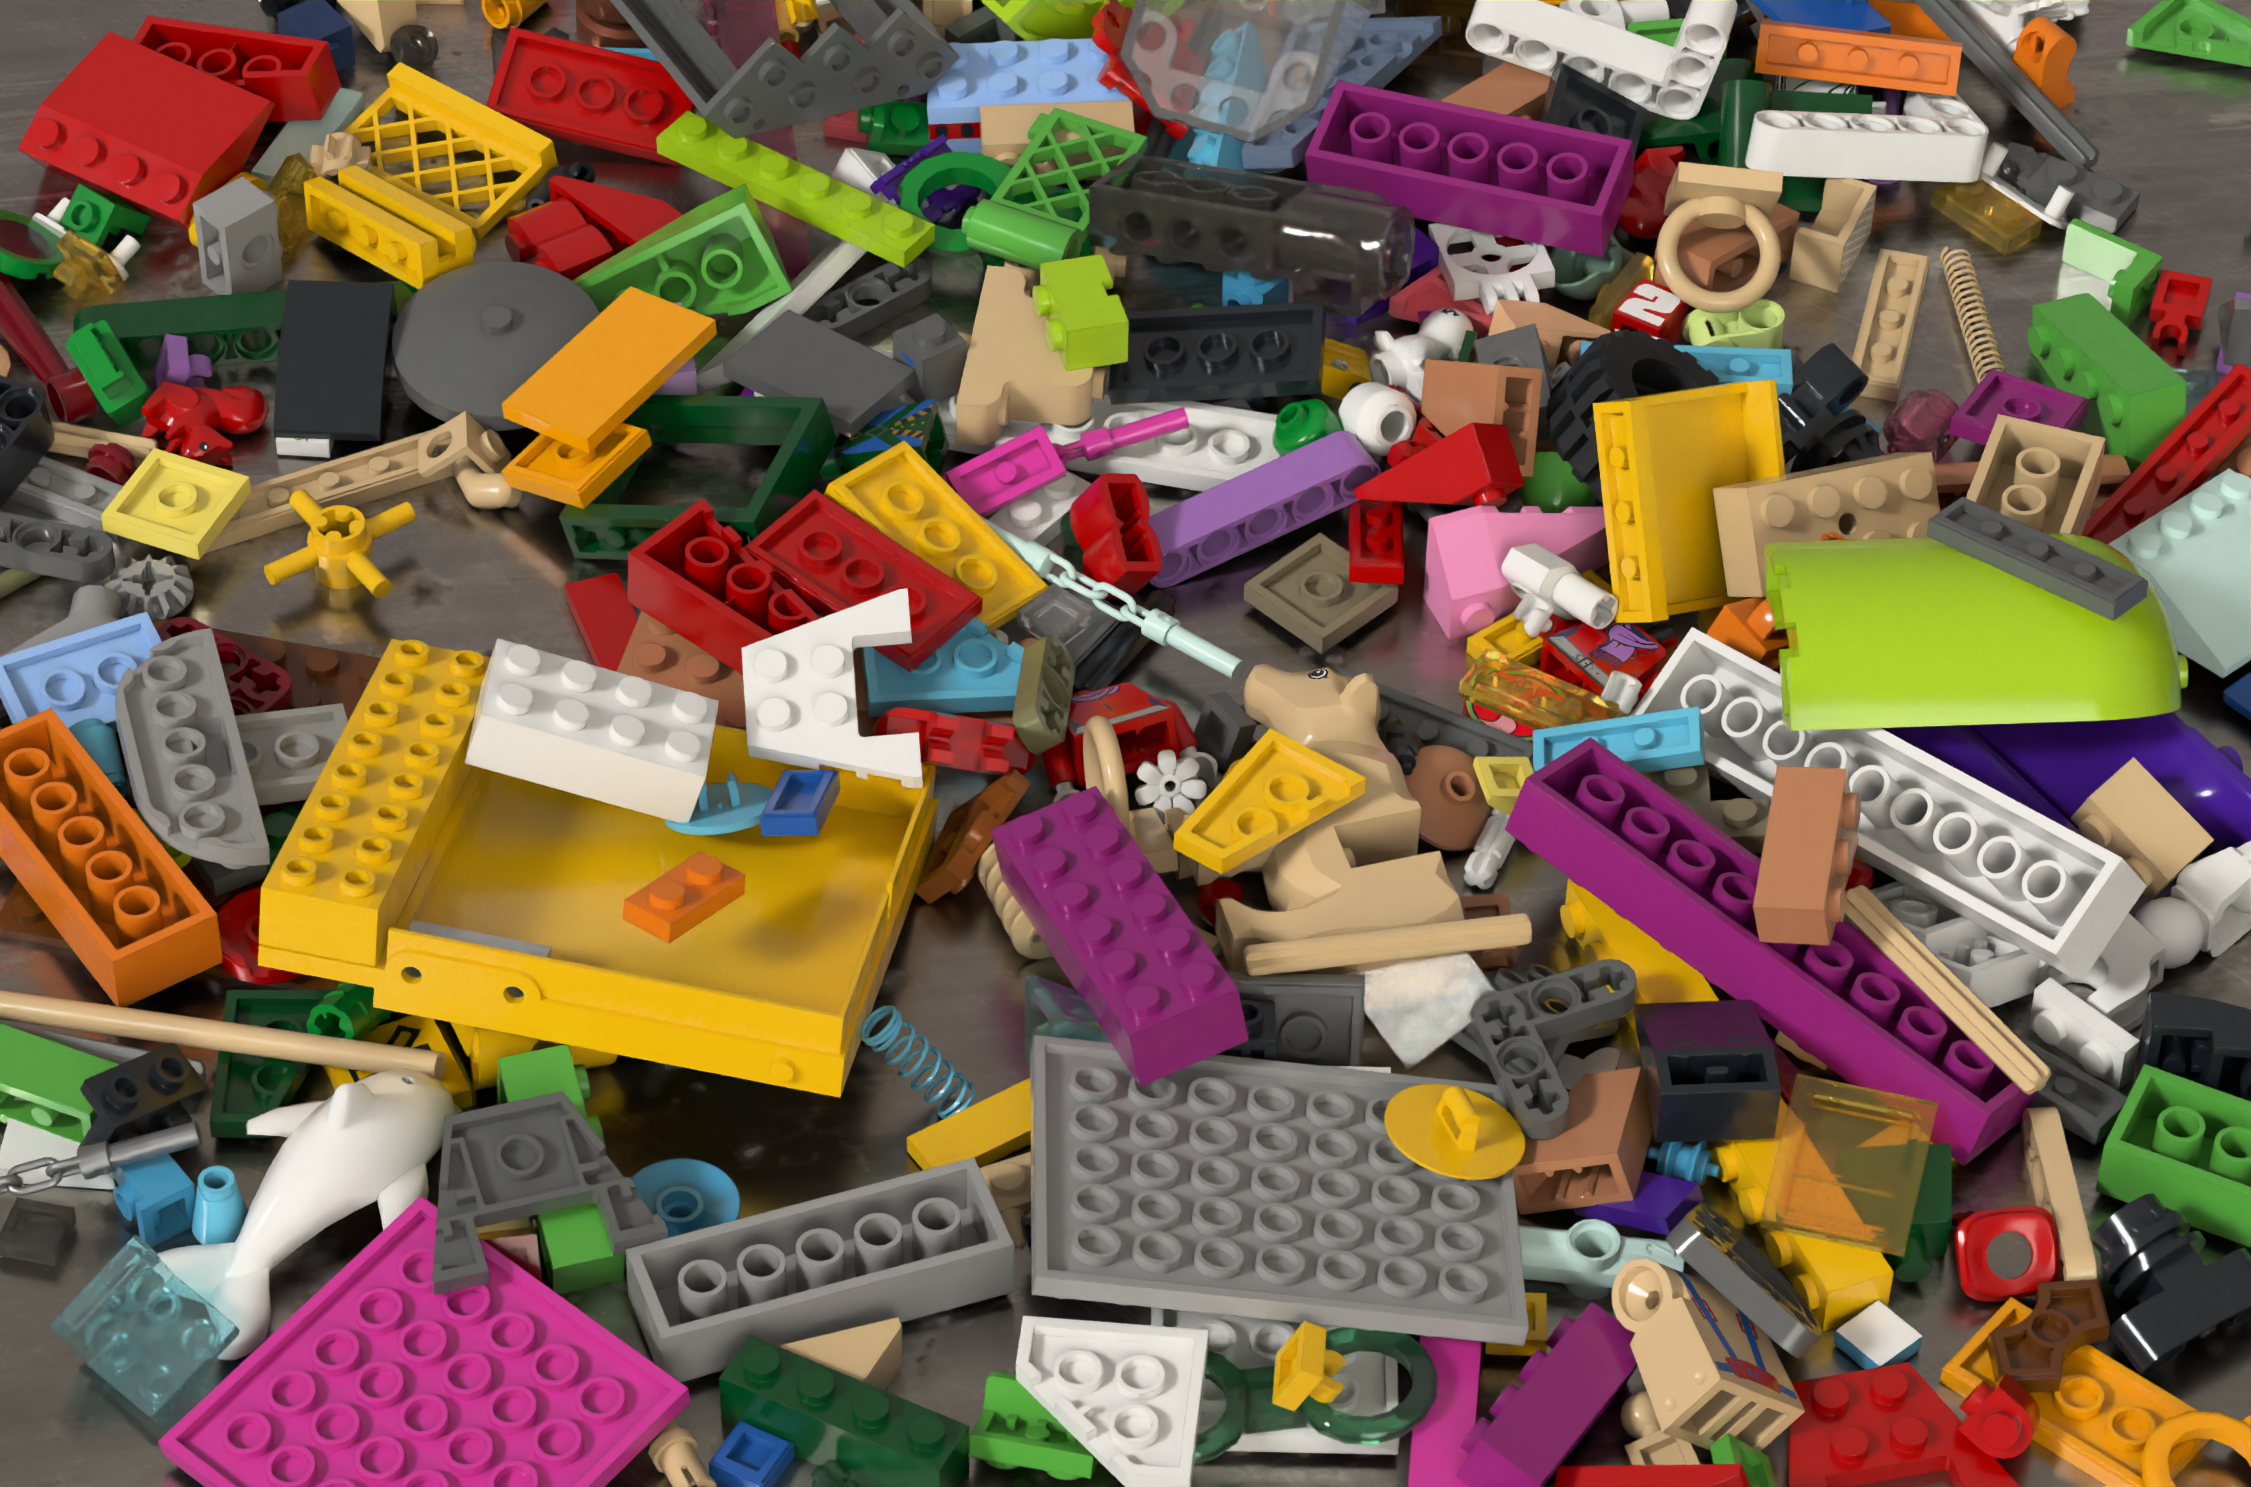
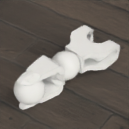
M2251 841L2238 848H2226L2189 864L2179 873L2176 885L2171 889V897H2161L2145 903L2136 913L2135 918L2128 913L2082 982L2039 959L2036 984L2039 986L2049 977L2060 985L2071 982L2089 984L2097 990L2088 997L2087 1004L2127 1032L2136 1028L2144 1020L2148 1003V992L2163 981L2164 969H2173L2189 963L2198 954L2199 950L2208 952L2212 957H2218L2251 929Z

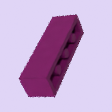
M1593 1302L1588 1305L1576 1321L1569 1315H1566L1545 1343L1552 1349L1551 1352L1547 1354L1538 1348L1517 1377L1524 1383L1523 1386L1519 1388L1510 1382L1493 1404L1489 1413L1496 1417L1495 1420L1491 1423L1484 1417H1481L1467 1435L1460 1447L1469 1455L1455 1476L1470 1487H1544L1557 1471L1558 1466L1562 1465L1637 1369L1638 1365L1630 1346L1635 1333L1626 1329L1617 1319Z

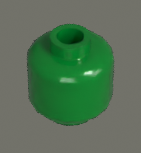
M1317 399L1293 402L1284 407L1276 418L1272 445L1278 454L1283 456L1331 433L1344 431L1338 416L1325 402Z

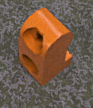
M2037 17L2030 21L2020 33L2016 50H2014L2013 62L2059 109L2074 102L2076 86L2067 78L2069 64L2075 56L2077 49L2076 41L2047 17Z

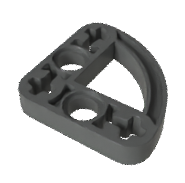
M1700 1202L1667 1235L1666 1241L1682 1259L1771 1339L1794 1357L1801 1358L1821 1336L1822 1330L1816 1316L1790 1282L1737 1228L1708 1204Z

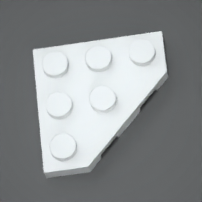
M1023 1316L1016 1358V1380L1125 1487H1191L1209 1348V1330Z

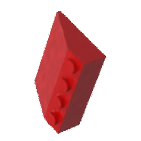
M109 32L40 104L18 150L51 172L78 184L106 192L132 205L143 213L188 232L189 224L194 214L193 203L220 189L233 177L241 173L275 104L261 96L113 32Z

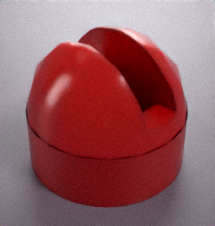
M1215 879L1210 884L1199 886L1198 909L1200 917L1209 926L1215 927L1217 899L1232 898L1244 904V890L1240 884L1231 880Z

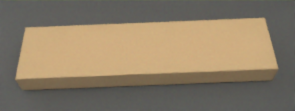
M1880 249L1852 359L1869 377L1865 389L1859 396L1892 402L1898 401L1931 257Z

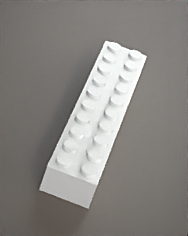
M1691 627L1630 715L1634 716L1699 706L1703 717L1705 764H1708V775L1751 799L1768 798L1769 809L1777 766L1847 769L1851 793H1859L1861 801L1860 821L1857 828L1859 841L1855 857L2079 982L2083 981L2147 887L2122 857L1881 728L1790 731L1783 724L1781 675Z

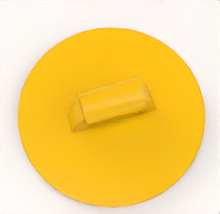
M1422 1084L1406 1088L1389 1101L1384 1113L1385 1129L1393 1144L1418 1165L1441 1175L1466 1180H1484L1499 1177L1513 1170L1519 1164L1524 1154L1525 1138L1514 1117L1490 1098L1461 1086Z

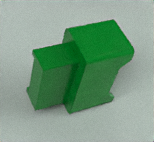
M100 320L95 324L90 322L69 335L70 339L65 343L68 352L104 411L118 428L123 429L144 416L141 414L142 406L153 392L110 325L105 320Z

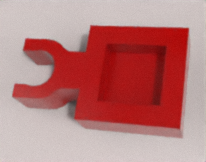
M2161 269L2150 308V321L2157 322L2151 338V350L2158 352L2161 340L2164 338H2174L2178 340L2177 355L2185 356L2188 328L2201 330L2212 291L2213 278Z

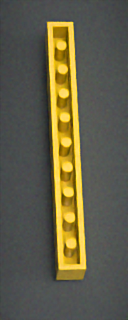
M1571 879L1567 880L1565 904L1560 908L1561 922L1566 934L1570 938L1575 937L1585 952L1587 964L1600 960L1614 959L1628 964L1634 970L1637 980V999L1635 1004L1719 1001L1700 972L1674 953L1665 950L1659 942L1630 921L1620 917L1611 907L1585 888L1578 886ZM1605 985L1610 993L1618 992L1614 991L1610 985ZM1632 1008V1010L1629 1013L1621 1017H1625L1629 1022L1630 1026L1632 1027V1029L1634 1030L1636 1043L1639 1048L1634 1012ZM1780 1097L1775 1138L1707 1141V1149L1712 1151L1713 1164L1720 1166L1719 1179L1722 1182H1729L1738 1197L1744 1219L1748 1224L1756 1225L1765 1240L1766 1250L1771 1262L1777 1268L1782 1267L1793 1288L1816 1316L1822 1332L1844 1325L1877 1300L1888 1307L1893 1270L1782 1097Z

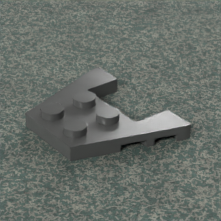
M563 1091L444 1117L432 1273V1290L434 1295L488 1283L489 1269L476 1230L478 1227L595 1203L598 1206L613 1256L626 1253L625 1249L666 1239L668 1237V1229L659 1214L653 1215L637 1195L636 1185L631 1178H624L606 1155V1146Z

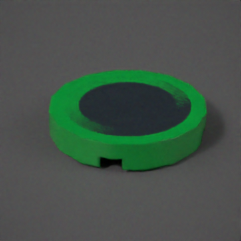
M0 210V271L27 280L36 279L38 273L45 274L46 279L55 278L61 272L67 258L66 246L60 238L26 216L7 210Z

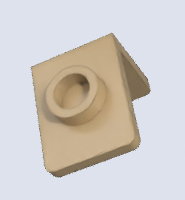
M464 411L418 440L419 474L424 478H428L467 455L485 473H502L501 471L511 462V454L494 430L488 429L486 431L467 411ZM452 436L451 443L446 451L440 456L432 458V452L436 445L444 438Z

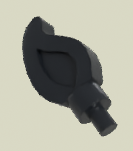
M1394 715L1382 726L1379 738L1388 752L1392 753L1401 765L1403 775L1408 776L1412 774L1416 766L1415 756L1418 755L1421 748V740L1411 727L1405 726L1398 716Z

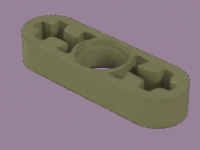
M1052 634L1024 648L1013 710V723L1020 740L1030 752L1036 755L1047 751L1065 740L1075 678V666L1069 651L1063 642Z

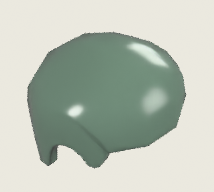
M1613 234L1604 257L1553 247L1549 257L1555 269V287L1553 288L1572 300L1589 301L1604 295L1615 283L1623 264L1622 247Z

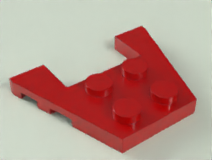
M1909 1362L1792 1382L1805 1412L1788 1426V1487H1852L1942 1470L1948 1471L1954 1487H2020L1994 1457L1984 1453L1958 1430L1962 1421Z

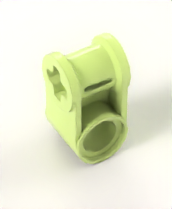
M1760 299L1744 309L1730 313H1712L1695 309L1682 321L1681 331L1684 340L1692 346L1783 349L1785 312L1779 304L1766 299ZM1706 321H1709L1711 323L1712 327L1709 328V330L1707 328Z

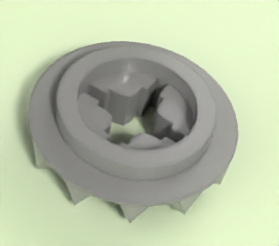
M151 553L142 561L127 558L125 567L114 568L110 575V582L105 584V587L118 595L122 604V618L147 611L151 620H154V618L165 620L185 609L194 594L193 580L190 577L188 566L176 565L172 555L166 556L161 560H155ZM155 581L153 589H150V595H146L145 589H143L145 582Z

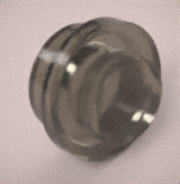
M404 25L392 34L390 48L397 64L401 62L421 73L433 65L438 55V42L428 28L422 25Z

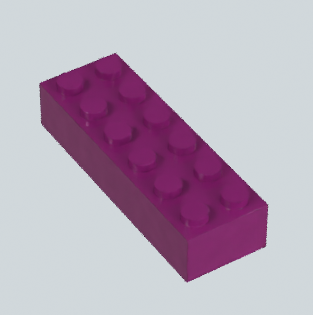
M1339 80L1305 154L1309 196L1604 257L1634 182L1632 140Z
M1096 786L1072 794L1063 800L1027 815L1019 816L1010 822L991 829L1003 882L1140 1087L1249 1041L1237 986Z

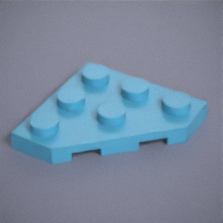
M976 617L911 673L874 648L860 647L869 717L881 716L885 711L896 707L940 713L1014 710L1024 648L1014 641L1008 646L987 632V624Z

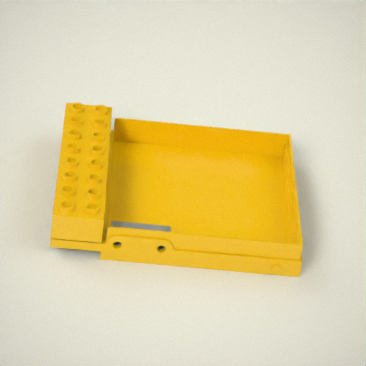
M391 639L261 886L258 965L374 988L373 1007L840 1098L861 1042L862 1026L872 1012L935 838L939 799L933 798L936 766L922 764L923 787L913 789L903 787L901 780L868 774L867 780L857 778L856 771L821 765L820 770L839 771L841 790L819 835L761 836L760 824L725 834H684L667 827L663 818L464 763L480 688L491 657L483 656L472 650L456 651L429 646L419 640ZM715 724L706 774L707 785L727 783V773L733 772L737 782L759 784L774 790L782 772L785 770H816L750 757L746 730ZM699 851L717 858L722 863L746 875L744 895L671 943H667L623 920L624 900Z

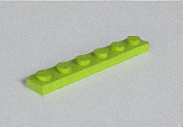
M686 111L656 137L658 154L733 189L746 183L753 198L903 268L935 241L934 224L746 137L734 139L711 121L689 111Z

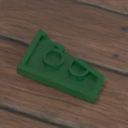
M227 990L223 1021L308 1033L306 1022L310 1017L311 1010L324 1000V995L335 990ZM219 1051L209 1120L211 1137L271 1138L272 1136L248 1135L246 1129L248 1120L275 1108L290 1106L313 1064Z

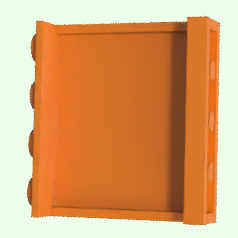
M1868 0V4L1892 24L1890 34L1773 21L1764 14V19H1761L1754 73L1956 96L1962 42H1953L1915 2Z

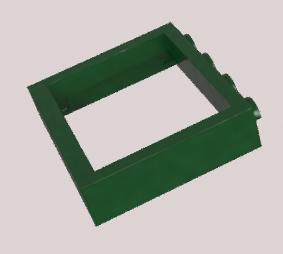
M652 394L622 422L646 429L651 442L782 445L747 508L712 507L714 509V518L723 528L730 525L742 538V547L749 543L747 536L752 541L806 497L837 441L824 399L812 397ZM650 425H660L661 429H651ZM647 450L585 509L566 504L559 518L574 558L628 560V553L691 507L616 504Z

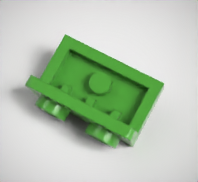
M992 1371L986 1381L984 1407L970 1436L968 1457L983 1459L989 1465L1001 1469H1014L1022 1466L1044 1470L1050 1476L1062 1480H1075L1080 1477L1091 1479L1098 1460L1016 1380V1375Z

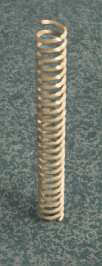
M1946 246L1940 254V261L1956 309L1966 348L1971 358L1970 361L1973 365L1975 377L1979 384L1987 373L1985 372L1987 370L1998 368L1997 371L2006 373L1996 336L1993 332L1994 329L1991 326L1992 322L1989 319L1971 254L1965 249H1956L1945 256L1949 250V247ZM1955 253L1965 254V256H1956L1948 261L1949 257ZM1960 259L1965 260V261L1962 262V263H1958V264H1956V265H1951V264H1952L1953 262H1955L1956 260H1960ZM1967 266L1966 269H1962L1957 272L1954 271L1955 269ZM1969 273L1967 276L1956 278L1957 275ZM1966 280H1971V281L1968 282V283H1964V284H1962V285H1958L1959 282H1963V281H1966ZM1973 286L1972 289L1965 290L1963 292L1960 291L1961 289ZM1975 293L1974 296L1962 298L1964 295ZM1973 300H1977L1975 303H1970V304H1968V305H1964L1965 302H1970V301H1973ZM1979 307L1977 310L1966 312L1967 309ZM1981 313V315L1978 317H1974L1972 319L1968 318L1969 316ZM1983 320L1982 323L1970 325L1972 322ZM1985 327L1984 330L1972 332L1974 329ZM1987 334L1985 337L1974 339L1976 336ZM1986 340L1989 341V343L1977 346L1978 343L1984 342ZM1991 347V350L1979 353L1981 349ZM1993 354L1991 358L1981 359L1983 356ZM1996 361L1992 365L1983 366L1985 363Z

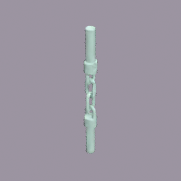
M980 516L1041 579H1045L1060 588H1070L1092 599L1094 605L1101 611L1119 621H1130L1141 627V633L1147 638L1164 647L1170 645L1232 680L1238 679L1245 667L1243 660L1181 627V622L1157 608L1149 611L1142 606L1136 605L1133 597L1109 583L1096 582L1086 575L1075 571V568L1069 561L1058 556L1054 551L1034 540L1027 542ZM1056 564L1067 570L1060 574V578L1051 574ZM1075 580H1078L1081 583L1089 586L1090 588H1092V590H1089L1086 587L1078 584L1077 582H1075ZM1109 592L1127 604L1118 611L1101 600L1105 599ZM1136 614H1139V615L1145 617V619H1142V618L1136 616Z

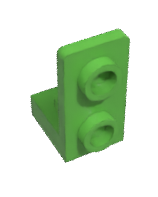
M2075 218L2067 226L2062 260L2068 265L2110 283L2107 294L2112 299L2110 312L2128 327L2153 300L2161 273L2163 256Z

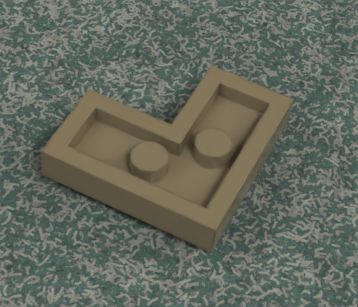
M1708 764L1651 772V781L1751 853H1762L1769 816L1768 798H1736L1732 800L1710 801Z

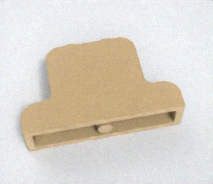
M987 265L956 402V443L991 444L1000 437L1003 426H1007L1008 421L1011 420L1067 426L1079 425L1091 417L1094 399L1104 400L1107 369L1098 366L1065 371L1059 352H1051L1049 349L1045 330L1046 318L1037 317L1032 291L1026 290L1024 275L1014 268Z

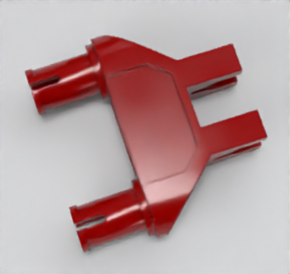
M896 707L885 711L872 728V736L919 732L921 763L999 776H1004L1015 769L1021 775H1024L1031 769L1036 754L1030 752L1022 743L1014 724L921 709Z

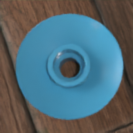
M684 1158L664 1160L643 1168L631 1178L636 1185L637 1195L653 1215L658 1213L666 1223L668 1229L667 1238L738 1220L740 1197L736 1185L725 1172L704 1161Z

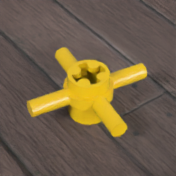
M305 489L295 491L291 495L289 503L311 527L308 532L307 547L265 565L264 573L269 583L276 585L315 567L319 582L326 587L350 589L362 583L374 597H385L391 591L392 584L369 559L373 553V540L415 522L416 515L410 503L404 502L365 520L363 514L354 507L333 505L323 509Z

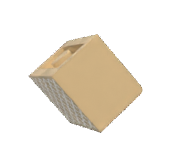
M1827 178L1825 180L1822 209L1811 229L1799 227L1794 235L1789 279L1838 293L1871 233L1877 191L1876 185L1849 178Z

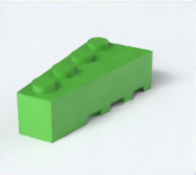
M2089 292L2032 305V326L2029 327L2027 333L2031 352L2059 390L2089 399L2087 415L2081 422L2090 435L2106 438L2104 454H2122L2132 474L2186 418L2187 382Z
M564 1044L497 1058V1105L563 1091L604 1144L599 1118L597 1115L588 1117L583 1101L590 1099V1087L583 1064H573L568 1045ZM595 1203L537 1214L538 1218L533 1219V1227L537 1231L539 1253L550 1288L559 1295L624 1280L626 1253L613 1256L598 1206Z

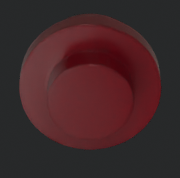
M95 444L88 452L90 461L86 465V471L124 486L137 470L134 464V456L119 444Z

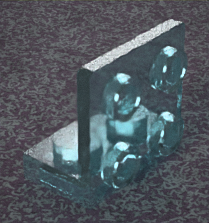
M136 1234L49 1325L84 1364L153 1421H158L240 1333L239 1328L230 1319L175 1276L157 1253Z

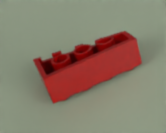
M703 498L628 553L627 601L741 675H743L742 647L820 619L792 589L784 590L774 580V570L762 558L755 560L742 547V538L730 525L723 528L714 518V509Z

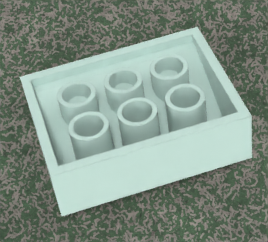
M2227 469L2108 544L2135 563L2145 573L2159 593L2171 622L2177 651L2221 678H2225L2251 660V478Z

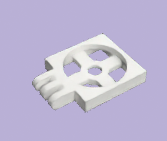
M1442 223L1429 224L1428 238L1440 247L1438 265L1454 301L1480 298L1486 314L1492 315L1494 314L1497 299L1519 301V298L1522 297L1523 301L1540 303L1538 289L1555 287V269L1543 244L1523 241L1525 245L1504 247L1497 244L1494 239L1504 236ZM1469 241L1473 243L1474 249L1472 252L1449 255L1447 252L1450 244ZM1497 255L1501 259L1489 262L1485 261L1482 256ZM1529 263L1517 271L1509 272L1512 265Z

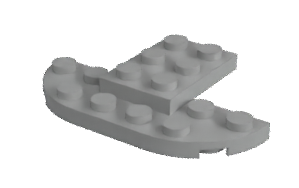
M212 628L196 630L169 638L150 648V658L141 663L134 671L132 668H128L125 671L116 692L117 730L138 813L147 827L159 839L169 846L195 858L220 863L229 869L270 865V847L259 805H275L308 799L348 723L344 705L340 703L235 716Z

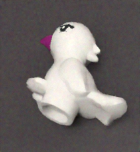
M1443 308L1436 311H1418L1419 332L1413 335L1401 336L1395 340L1388 331H1375L1373 341L1380 351H1372L1369 366L1372 381L1385 386L1394 385L1396 388L1399 385L1416 403H1421L1425 359L1457 361L1466 330L1473 331L1470 319L1457 309Z

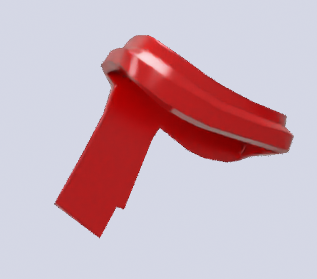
M2031 1205L1990 1209L1980 1212L1968 1210L1965 1213L1958 1212L1952 1214V1225L1958 1226L1955 1234V1247L1960 1284L1968 1297L1979 1301L2009 1300L2010 1297L2014 1299L2036 1295L2038 1282L2058 1281L2060 1274L2059 1249L2055 1224L2052 1215L2043 1207ZM2007 1231L2022 1235L2029 1243L2032 1252L2031 1262L2027 1270L2020 1276L2012 1279H2003L1995 1275L1989 1268L1986 1259L1987 1248L1991 1240L1998 1234Z

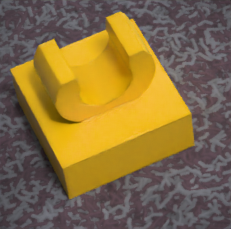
M1304 1321L1276 1353L1272 1404L1295 1411L1308 1395L1318 1402L1332 1403L1343 1390V1383L1327 1377H1334L1345 1364V1358L1332 1350H1325L1327 1329Z

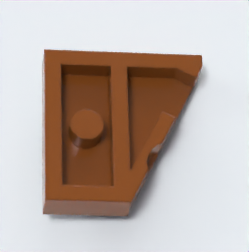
M1013 769L952 811L922 870L915 893L928 904H931L949 891L953 894L960 892L973 877L976 870L974 865L993 839L991 829L1004 824L1029 788L1031 782L1017 770Z

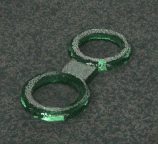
M1347 1327L1332 1329L1326 1332L1325 1350L1335 1351L1342 1356L1358 1351L1379 1352L1395 1358L1408 1370L1413 1386L1402 1403L1388 1412L1374 1416H1351L1333 1409L1327 1403L1316 1401L1310 1395L1295 1411H1291L1272 1404L1275 1366L1240 1370L1224 1355L1208 1350L1205 1378L1211 1380L1223 1391L1227 1400V1407L1218 1423L1197 1435L1194 1465L1214 1460L1237 1444L1244 1431L1245 1434L1303 1428L1307 1427L1308 1423L1319 1434L1345 1444L1376 1445L1401 1438L1425 1420L1436 1402L1438 1372L1428 1350L1409 1334L1376 1330L1367 1331Z

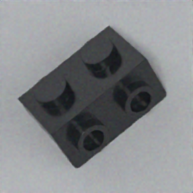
M169 1043L89 1077L81 1085L80 1091L98 1116L79 1147L104 1141L111 1144L192 1122L190 1115L208 1086L180 1048L174 1043Z

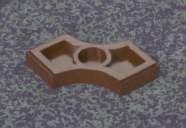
M2099 1279L2038 1282L2036 1293L2037 1305L2030 1315L2013 1326L1996 1329L1989 1333L1987 1349L1995 1383L2007 1373L2029 1393L2059 1391L2062 1379V1365L2068 1356L2084 1345L2108 1340L2111 1326Z

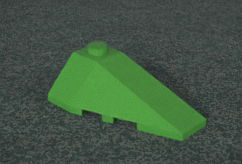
M746 183L697 206L572 280L588 294L599 313L604 311L630 286L672 303L681 302L682 307L705 316L728 313V316L745 314L792 292L790 280L770 228Z

